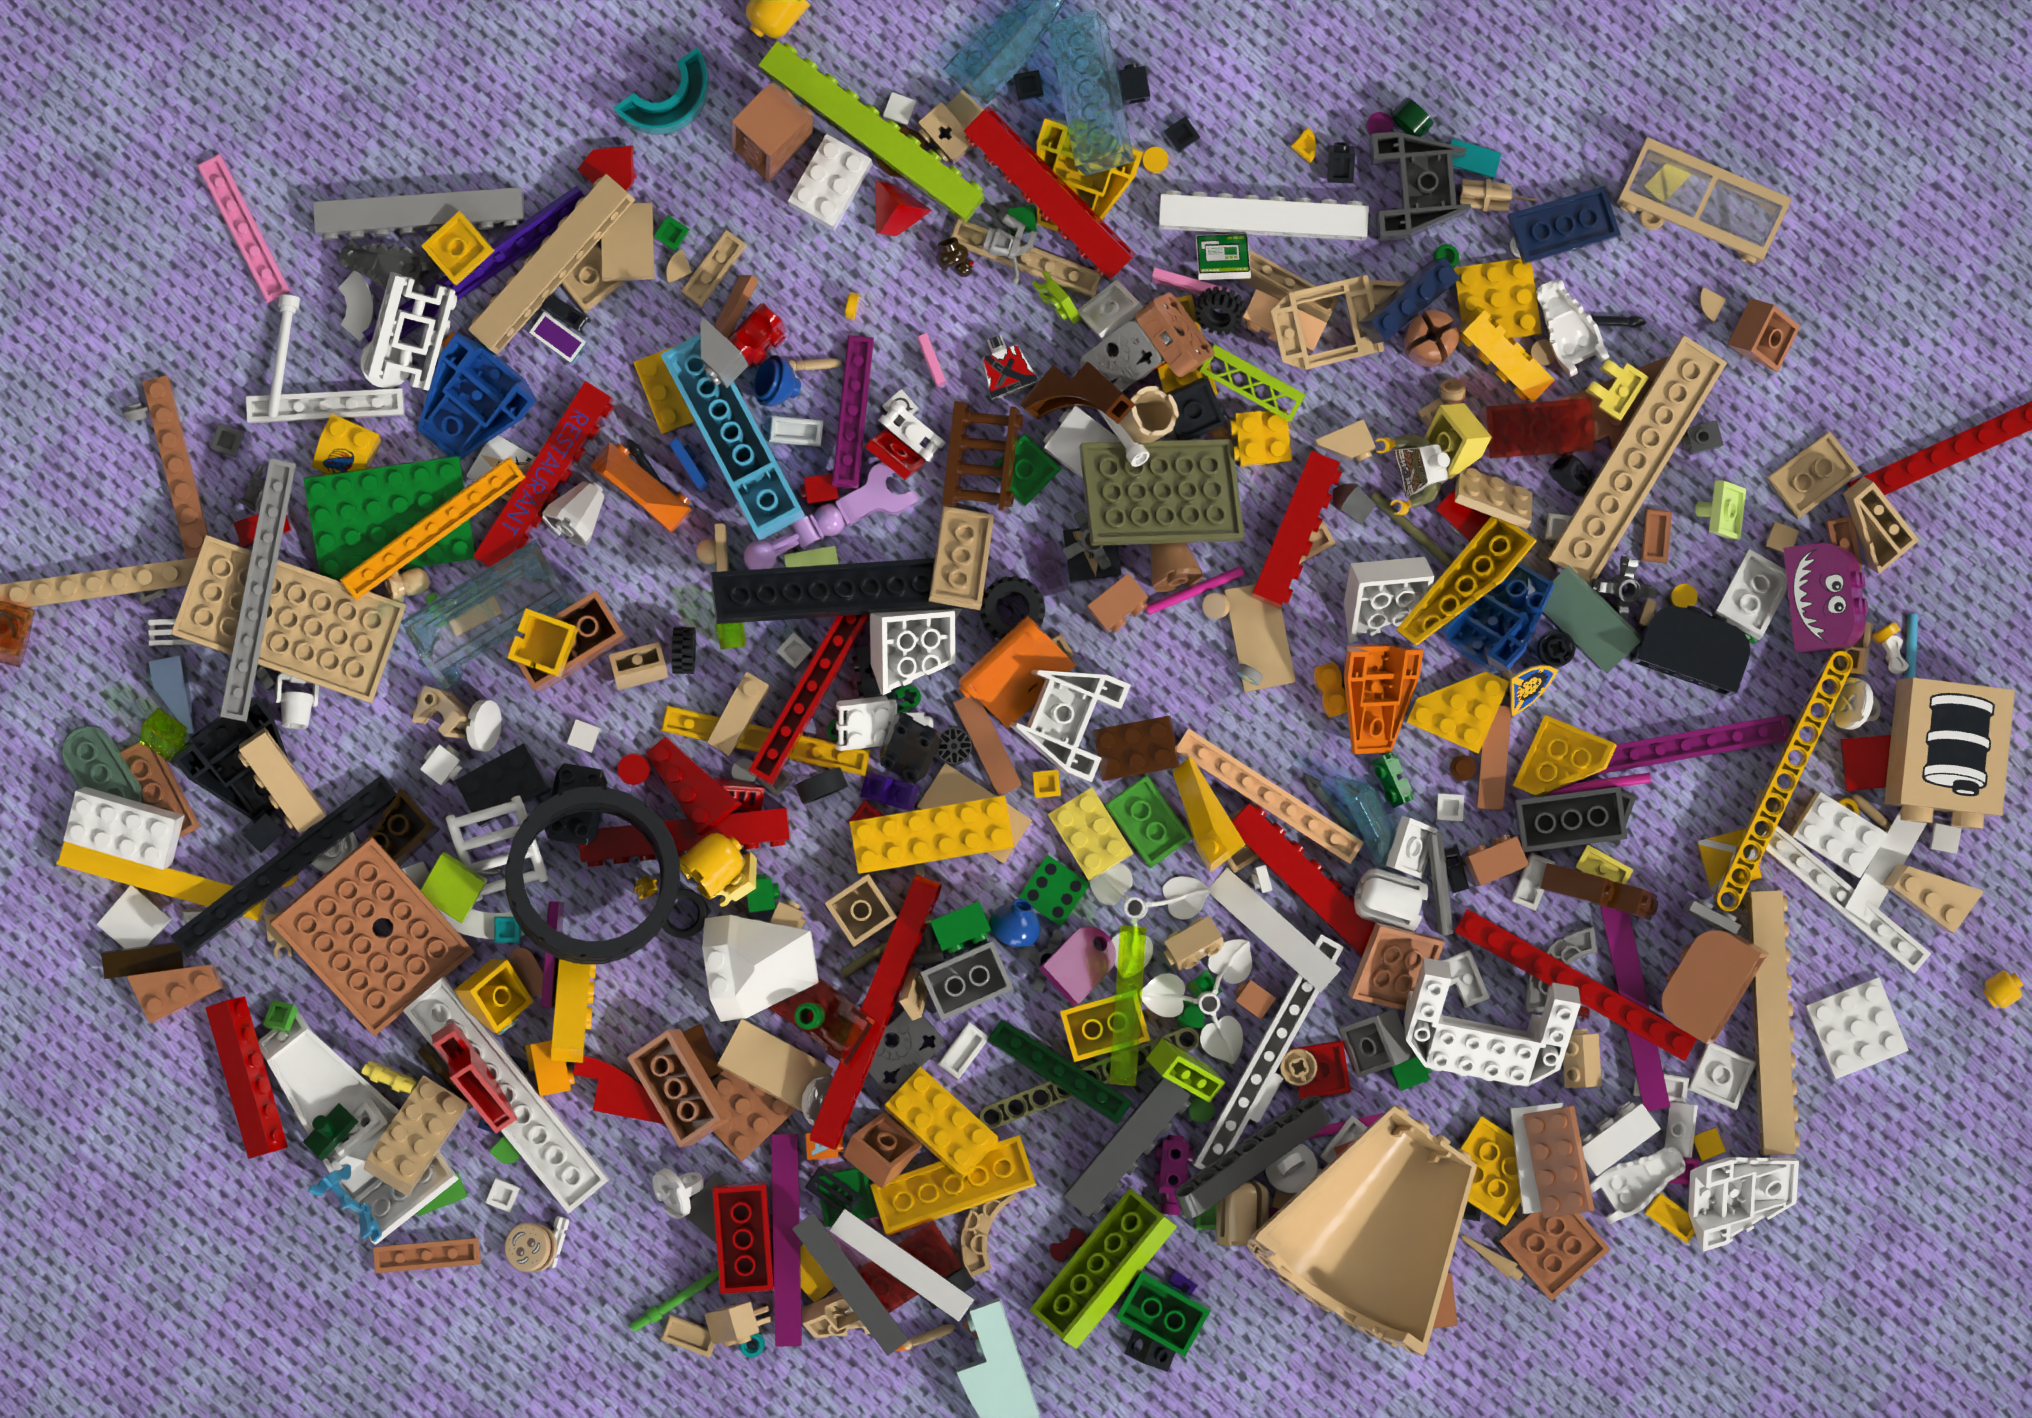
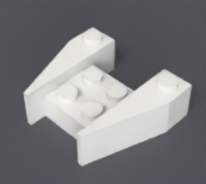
M1032 670L1031 674L1045 679L1031 717L1027 726L1011 722L1009 726L1062 772L1084 781L1092 782L1101 757L1078 747L1095 704L1098 701L1112 708L1122 709L1131 685L1103 674Z

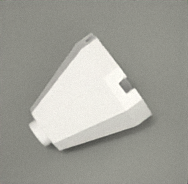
M593 481L589 483L581 482L550 503L543 512L542 520L557 535L560 536L562 532L569 536L566 539L569 543L585 548L591 541L605 495L602 493V487Z

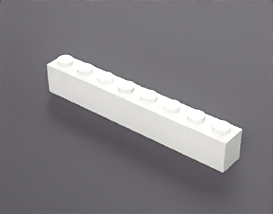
M1166 191V194H1161L1158 229L1365 241L1368 231L1369 206H1363L1361 201H1348L1347 205L1337 204L1336 200L1331 199L1321 200V203H1311V199L1296 198L1295 202L1285 201L1284 197L1278 196L1270 197L1269 200H1259V196L1244 195V199L1233 198L1232 194L1225 193L1218 194V197H1207V193L1193 192L1192 196L1181 195L1180 191Z

